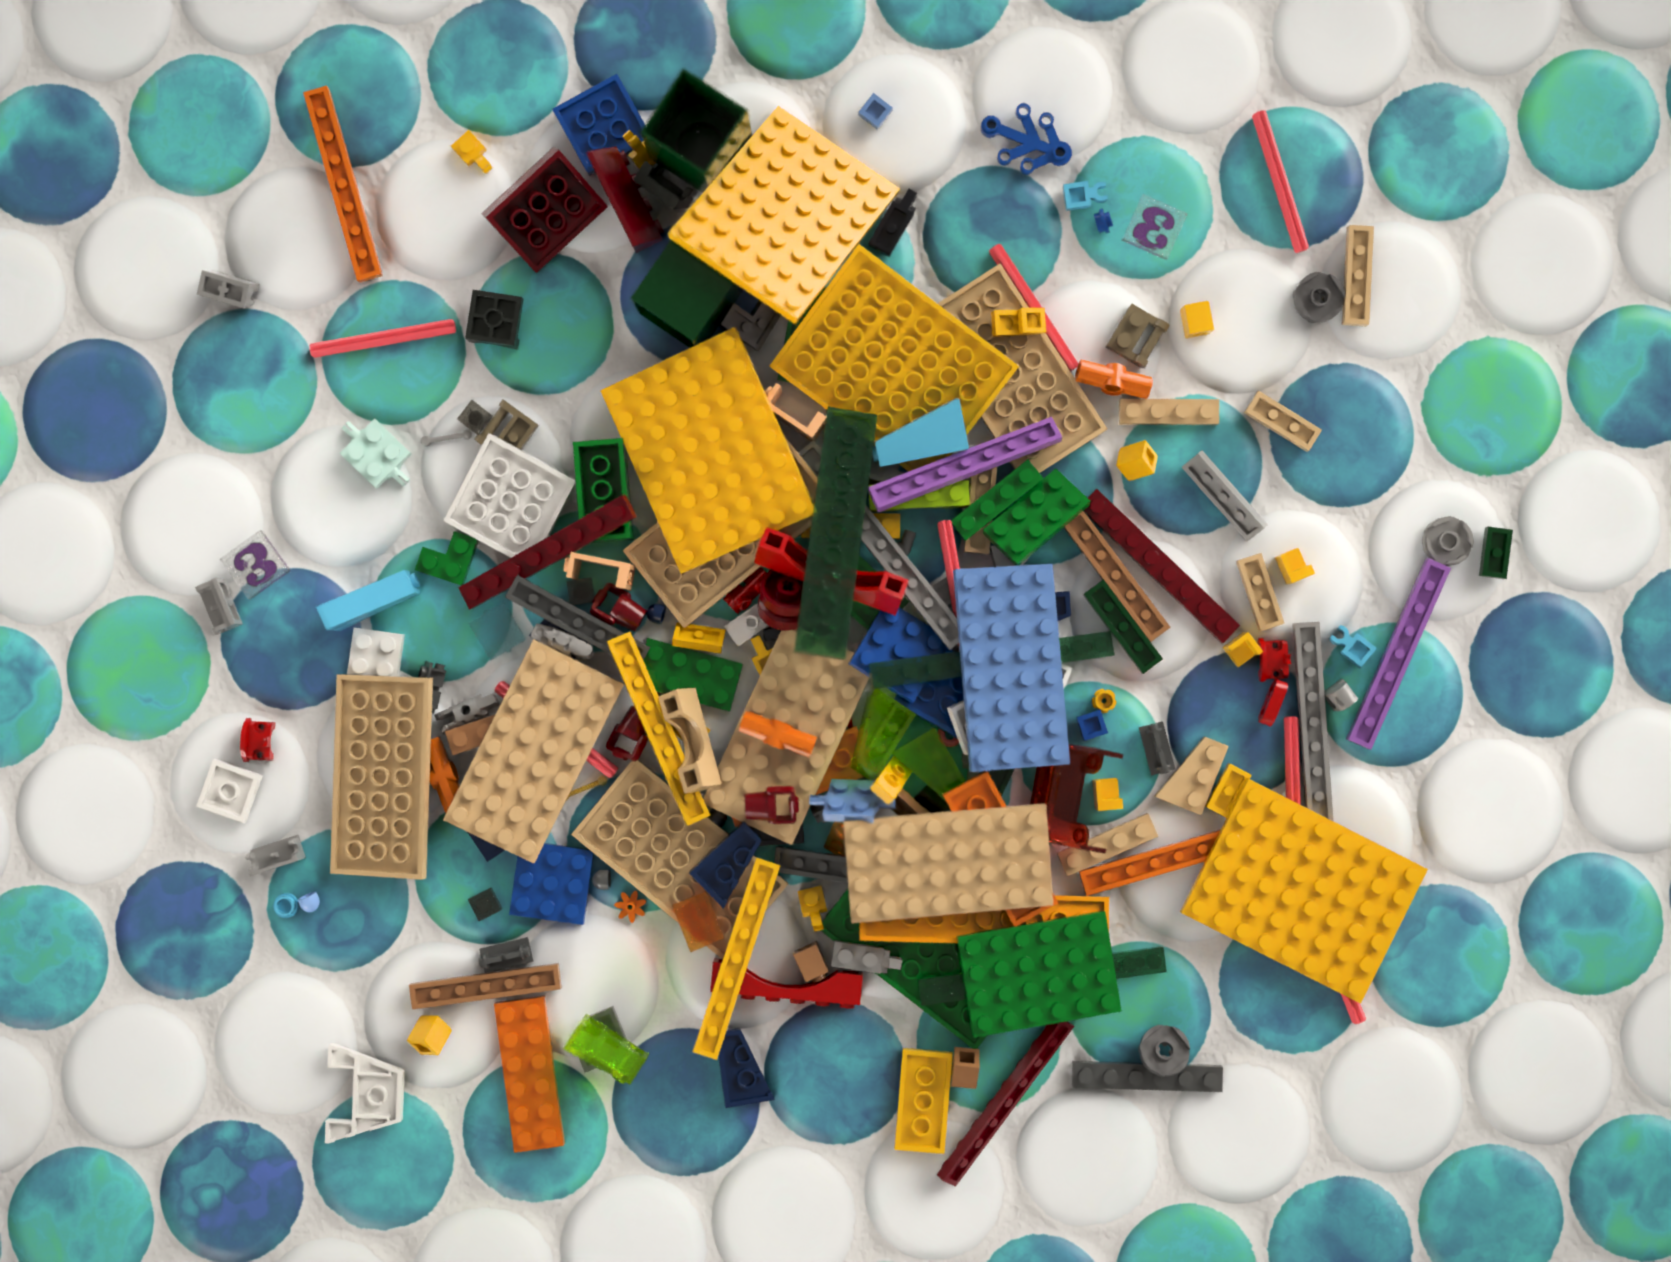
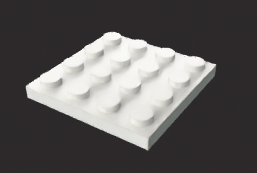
M488 433L443 521L512 558L549 537L576 485V480L495 435Z

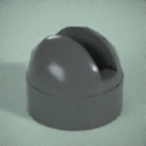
M599 870L594 874L592 882L597 889L610 890V870Z

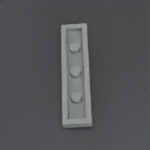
M1202 450L1182 466L1183 470L1246 541L1250 540L1268 525Z

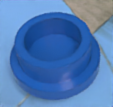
M1103 208L1099 209V212L1094 214L1099 233H1109V227L1113 226L1110 213H1104Z

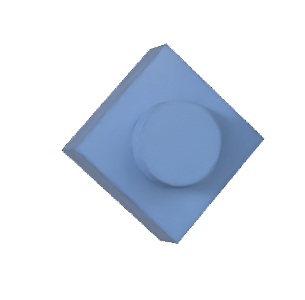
M873 93L860 109L858 115L878 130L893 111V107Z

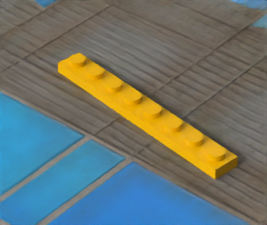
M631 632L607 641V645L686 826L710 816L700 791L684 794L678 768L683 764L685 756L671 724L664 720L659 696Z
M758 857L755 860L693 1049L695 1053L716 1060L718 1058L780 868L779 864Z

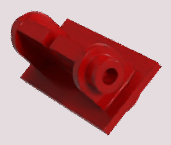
M760 567L744 580L746 583L744 587L739 584L723 600L737 614L747 609L751 605L752 600L760 594V585L766 572Z

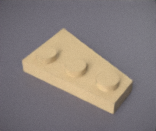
M1203 737L1154 797L1202 815L1229 746Z

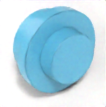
M291 893L279 895L273 904L275 913L281 918L294 916L299 910L297 897Z

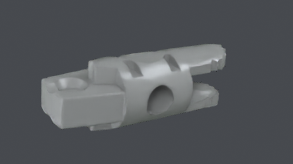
M536 623L531 633V639H535L569 657L573 656L587 661L592 659L594 655L591 644L589 645V643L579 640V637L558 628Z
M480 694L443 710L434 716L436 720H444L454 715L455 721L440 728L442 735H444L445 731L489 715L488 710L500 704L495 694L482 697Z

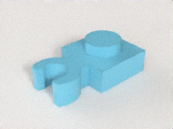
M1088 181L1063 184L1062 189L1066 211L1090 208L1091 200L1097 203L1106 202L1108 195L1100 196L1097 193L1098 189L1106 187V183L1098 182L1092 188H1089Z
M1340 625L1337 630L1343 634V638L1337 639L1331 635L1329 640L1334 645H1342L1344 649L1340 654L1360 669L1377 648L1358 633L1352 638L1349 636L1348 629Z

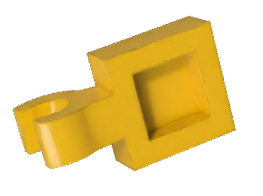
M470 130L466 131L451 145L452 149L468 166L475 162L485 174L493 168L483 156L487 149Z
M628 130L622 136L633 149L628 156L638 170L644 161L649 162L651 165L656 163L649 158L644 142H641L636 135L634 136L631 130Z
M760 635L750 639L758 654L751 659L759 675H761L773 648L767 650Z
M822 886L797 891L803 917L810 916L814 932L824 930L820 913L828 911Z

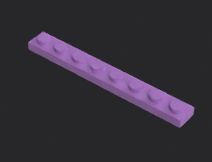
M1049 417L868 487V492L877 511L881 512L1062 442V435L1053 418Z
M1430 558L1425 559L1346 740L1366 749H1372L1451 570L1450 567Z

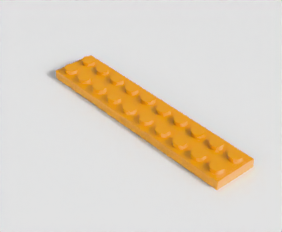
M1055 895L1058 904L1020 924L1105 911L1109 930V897ZM1005 910L860 922L859 940L958 943V935L1013 925Z

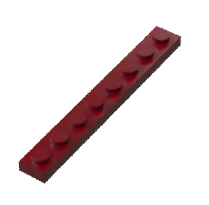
M1098 489L1093 491L1088 497L1090 505L1084 510L1085 514L1221 644L1224 643L1240 625Z
M622 495L458 588L469 610L474 609L510 589L517 575L528 579L569 556L571 552L574 553L634 520L637 516L627 496Z
M1066 1021L1046 1025V1028L1034 1040L1023 1059L1017 1063L1009 1078L1002 1083L1000 1090L994 1098L988 1102L986 1109L980 1117L973 1122L966 1136L959 1141L954 1152L942 1164V1168L937 1173V1176L942 1181L955 1187L1072 1031L1074 1028L1073 1024Z

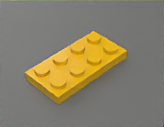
M902 1048L895 1150L945 1154L952 1052Z

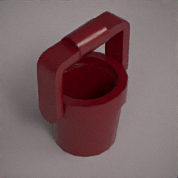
M607 583L603 589H599L593 598L590 613L609 625L616 623L636 632L647 610L633 601L630 593L616 587L613 583ZM608 591L619 596L609 615L597 609L607 597Z
M631 705L620 724L615 725L606 743V748L612 751L614 756L624 761L629 759L635 762L640 758L648 742V737L634 706ZM620 734L637 742L632 754L620 747H614Z
M770 786L766 788V791L745 794L746 819L765 820L769 824H792L796 822V813L799 812V798L795 796V788L793 786ZM790 794L788 801L791 815L777 816L776 795Z

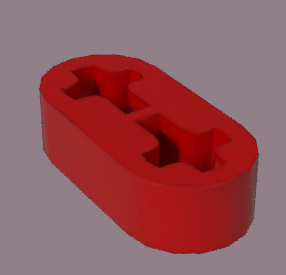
M1274 679L1259 713V723L1269 727L1273 725L1286 695L1288 683Z

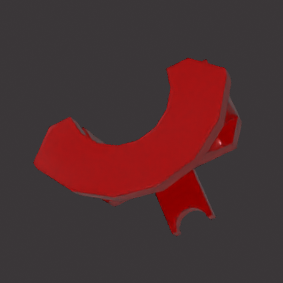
M1258 638L1257 644L1263 650L1260 654L1259 681L1265 682L1266 679L1288 678L1289 664L1292 663L1291 654H1288L1287 640L1264 641L1263 638ZM1274 671L1277 672L1276 677L1273 675Z
M251 718L245 719L240 737V752L243 762H249L250 760H273L274 753L271 751V735L275 729V722L252 721Z

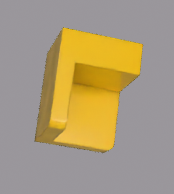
M1209 301L1187 304L1180 309L1185 339L1208 335L1214 330Z
M1143 440L1121 447L1116 466L1128 481L1154 474L1158 455L1148 442Z
M1298 548L1275 557L1286 584L1294 583L1315 574L1312 565L1305 564Z
M1242 632L1222 647L1237 667L1243 665L1253 656L1260 655L1263 652L1249 632Z
M1117 778L1092 780L1094 805L1097 811L1123 809V800L1119 798Z
M422 1015L419 1017L406 1041L421 1055H439L452 1030L438 1015Z

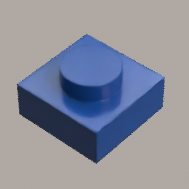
M1100 709L1076 717L1083 741L1108 733Z

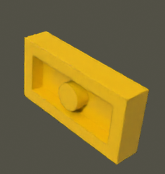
M677 622L672 646L721 654L726 629L693 624L683 628Z
M1228 763L1205 807L1227 818L1246 778L1250 779L1252 775Z

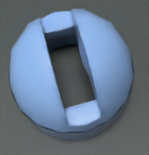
M316 891L310 892L297 900L300 907L306 912H314L320 904Z

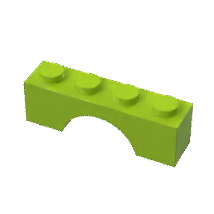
M969 480L958 481L881 512L918 508H967L970 505ZM868 492L869 510L872 513L878 512Z

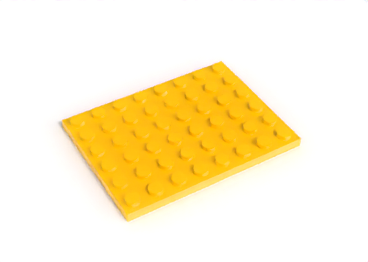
M778 106L670 230L668 237L795 324L897 196L900 188Z
M858 244L769 367L876 446L875 440L956 398L960 399L967 435L1018 369L1019 365ZM954 452L898 464L909 472L951 456Z
M736 327L600 390L620 437L623 438L624 446L681 574L761 539L766 527L779 531L818 513Z
M1246 778L1180 913L1361 1004L1428 869Z

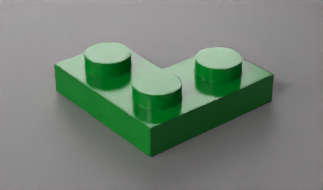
M454 531L446 554L422 547L415 570L462 586L465 583L479 540Z

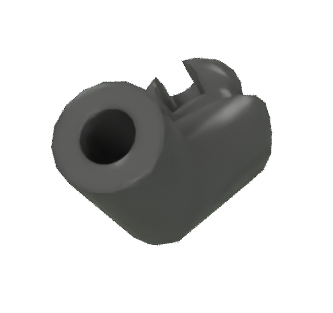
M905 529L901 542L897 544L907 556L911 552L916 533Z

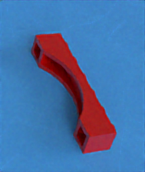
M766 527L760 540L754 563L895 616L909 581L887 571L863 572L833 565L805 550L790 535Z
M714 958L710 992L713 991L723 959ZM747 968L738 995H741L740 998L754 1000L755 996L765 997V1000L770 1002H780V998L790 999V1003L805 1004V1001H815V1005L830 1006V1003H839L842 1008L852 1009L855 1008V1005H860L863 972L837 969L815 983L781 984L764 979Z

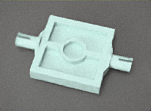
M376 419L360 431L350 421L345 423L352 431L345 425L342 429L352 439L340 454L376 489L384 481L392 477L402 487L406 483L400 477L407 483L410 481L400 469L412 454Z

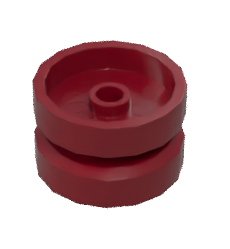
M770 570L763 576L760 585V596L757 605L759 616L764 623L774 629L789 631L803 627L811 616L816 592L815 586Z

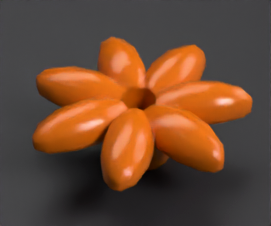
M636 890L631 894L630 898L625 892H622L621 898L623 902H616L614 904L615 907L623 909L619 914V919L628 915L630 922L634 923L635 914L639 916L645 915V912L639 907L643 906L646 900H637L638 892Z

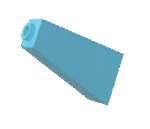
M953 399L875 440L876 446L871 447L874 462L879 461L880 467L969 449L960 399Z
M403 570L321 604L316 608L326 630L341 631L420 594L418 587L421 585L415 573L411 574L410 571Z

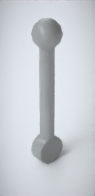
M464 430L463 433L433 438L423 436L421 444L429 446L433 442L458 438L470 439L472 433L470 430Z

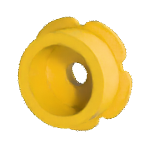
M1099 689L1094 693L1095 696L1092 698L1094 708L1100 709L1101 713H1107L1115 708L1116 700L1113 691ZM1103 698L1106 699V703H1102Z

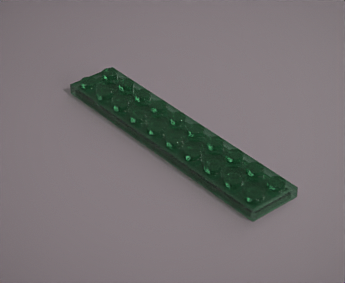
M828 407L794 653L845 660L877 415Z

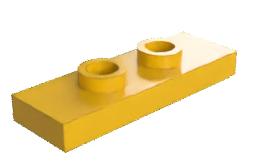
M893 756L870 789L887 805H890L912 771L897 757Z

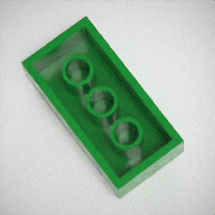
M623 438L573 442L579 519L622 495H626L631 504L627 450L624 446ZM632 521L592 543L634 540Z

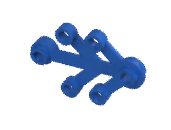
M1026 103L1019 104L1015 112L1016 117L1021 120L1026 134L1002 125L995 116H987L983 119L981 132L985 137L993 138L1000 135L1022 144L1011 150L1005 148L999 151L997 161L1003 166L1035 150L1045 154L1035 159L1025 158L1022 160L1020 171L1025 175H1029L1035 169L1049 163L1055 166H1063L1071 159V147L1066 142L1059 140L1053 126L1054 117L1051 113H1042L1038 120L1039 126L1045 130L1049 143L1040 140L1030 117L1031 108ZM1025 108L1028 113L1021 115L1019 109ZM1042 118H1049L1050 124H1044ZM994 122L996 127L990 129L987 127V123ZM1061 149L1064 155L1057 156L1055 151ZM1004 153L1008 154L1009 159L1007 161H1004L1001 159L1000 155ZM1030 163L1032 169L1026 170L1023 164Z

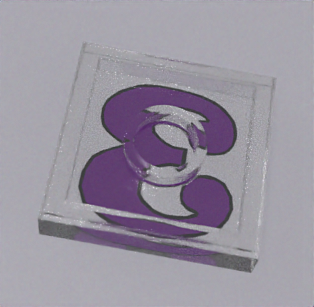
M1142 194L1122 241L1167 260L1188 213Z
M261 530L220 558V561L248 599L254 598L291 571Z

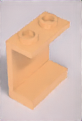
M776 383L773 388L769 386L765 394L775 417L809 441H815L826 426L827 417L818 411L808 427H805L774 406L783 393L781 385Z
M571 552L570 557H566L563 571L567 572L566 577L578 580L582 561L619 568L616 587L631 591L636 569L634 565Z

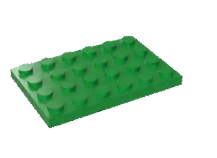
M1105 911L957 936L969 1018L974 1038L1122 1012Z

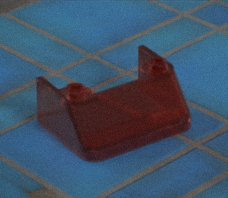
M1068 744L1070 764L1039 766L1036 768L1030 804H1046L1049 843L1106 854L1105 848L1088 845L1089 829L1085 824L1078 823L1077 817L1085 774H1096L1102 767L1104 756L1123 759L1124 754Z

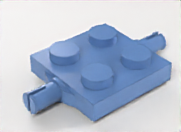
M831 779L829 790L825 796L810 795L809 797L810 805L824 806L822 813L823 821L832 822L862 820L874 823L875 814L879 809H895L896 801L894 799L890 805H887L870 789L874 783L873 780Z

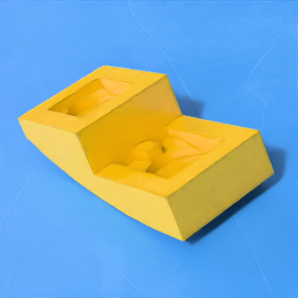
M1020 308L1019 310H994L991 312L993 337L1046 333L1045 308Z

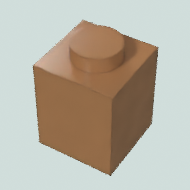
M817 941L794 951L793 956L805 982L812 980V983H815L826 977L825 973L829 972V967Z
M954 1047L951 1087L976 1089L980 1069L979 1049Z

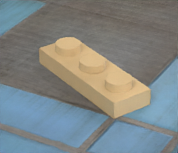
M1260 391L1256 392L1244 414L1306 452L1311 449L1322 429Z
M1262 553L1237 560L1236 564L1258 630L1263 631L1285 624Z

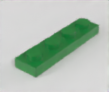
M1027 459L952 519V526L965 541L968 540L1044 478Z

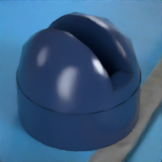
M661 604L650 605L646 612L648 620L661 625L665 617L666 606Z

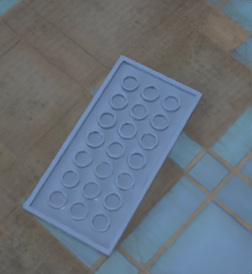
M1053 564L953 570L970 772L1070 764Z

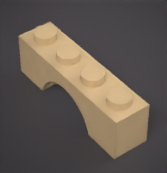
M696 688L676 689L659 696L664 720L677 729L684 743L685 758L681 767L678 768L684 794L704 791L721 785Z

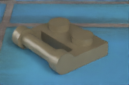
M1131 303L1106 348L1138 367L1145 368L1148 364L1147 359L1162 333H1165L1170 325L1166 321L1156 318ZM1148 324L1151 325L1154 329L1139 355L1133 353L1132 350Z
M502 399L498 411L481 434L478 433L474 440L483 445L488 433L493 434L509 412L513 417L498 438L522 450L539 425Z

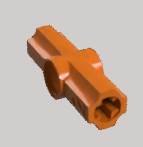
M1081 359L1075 373L1076 382L1100 387L1103 393L1112 396L1123 393L1147 399L1153 385L1152 377L1126 371V367L1119 363L1102 365Z
M745 711L738 730L763 740L765 744L782 750L788 749L805 757L811 756L817 739L816 736L792 728V725L773 718L770 720Z
M439 736L431 739L430 784L434 790H437L440 802L445 813H447L460 787L458 783L459 775L454 763L449 760Z

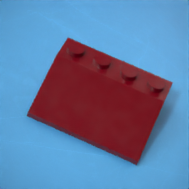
M615 146L587 152L588 158L635 252L638 253L662 241L660 234L664 233V230L658 219L653 221L649 213L653 208L647 196L641 197L638 189L642 186L633 180L636 176L635 173L630 175L626 167L630 165V162L624 150L619 152Z
M553 147L481 214L537 273L596 219L608 205L562 152Z

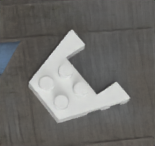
M334 1043L328 1045V1068L354 1069L352 1119L328 1118L325 1122V1143H332L342 1138L352 1137L362 1132L372 1131L401 1122L403 1120L405 1069Z

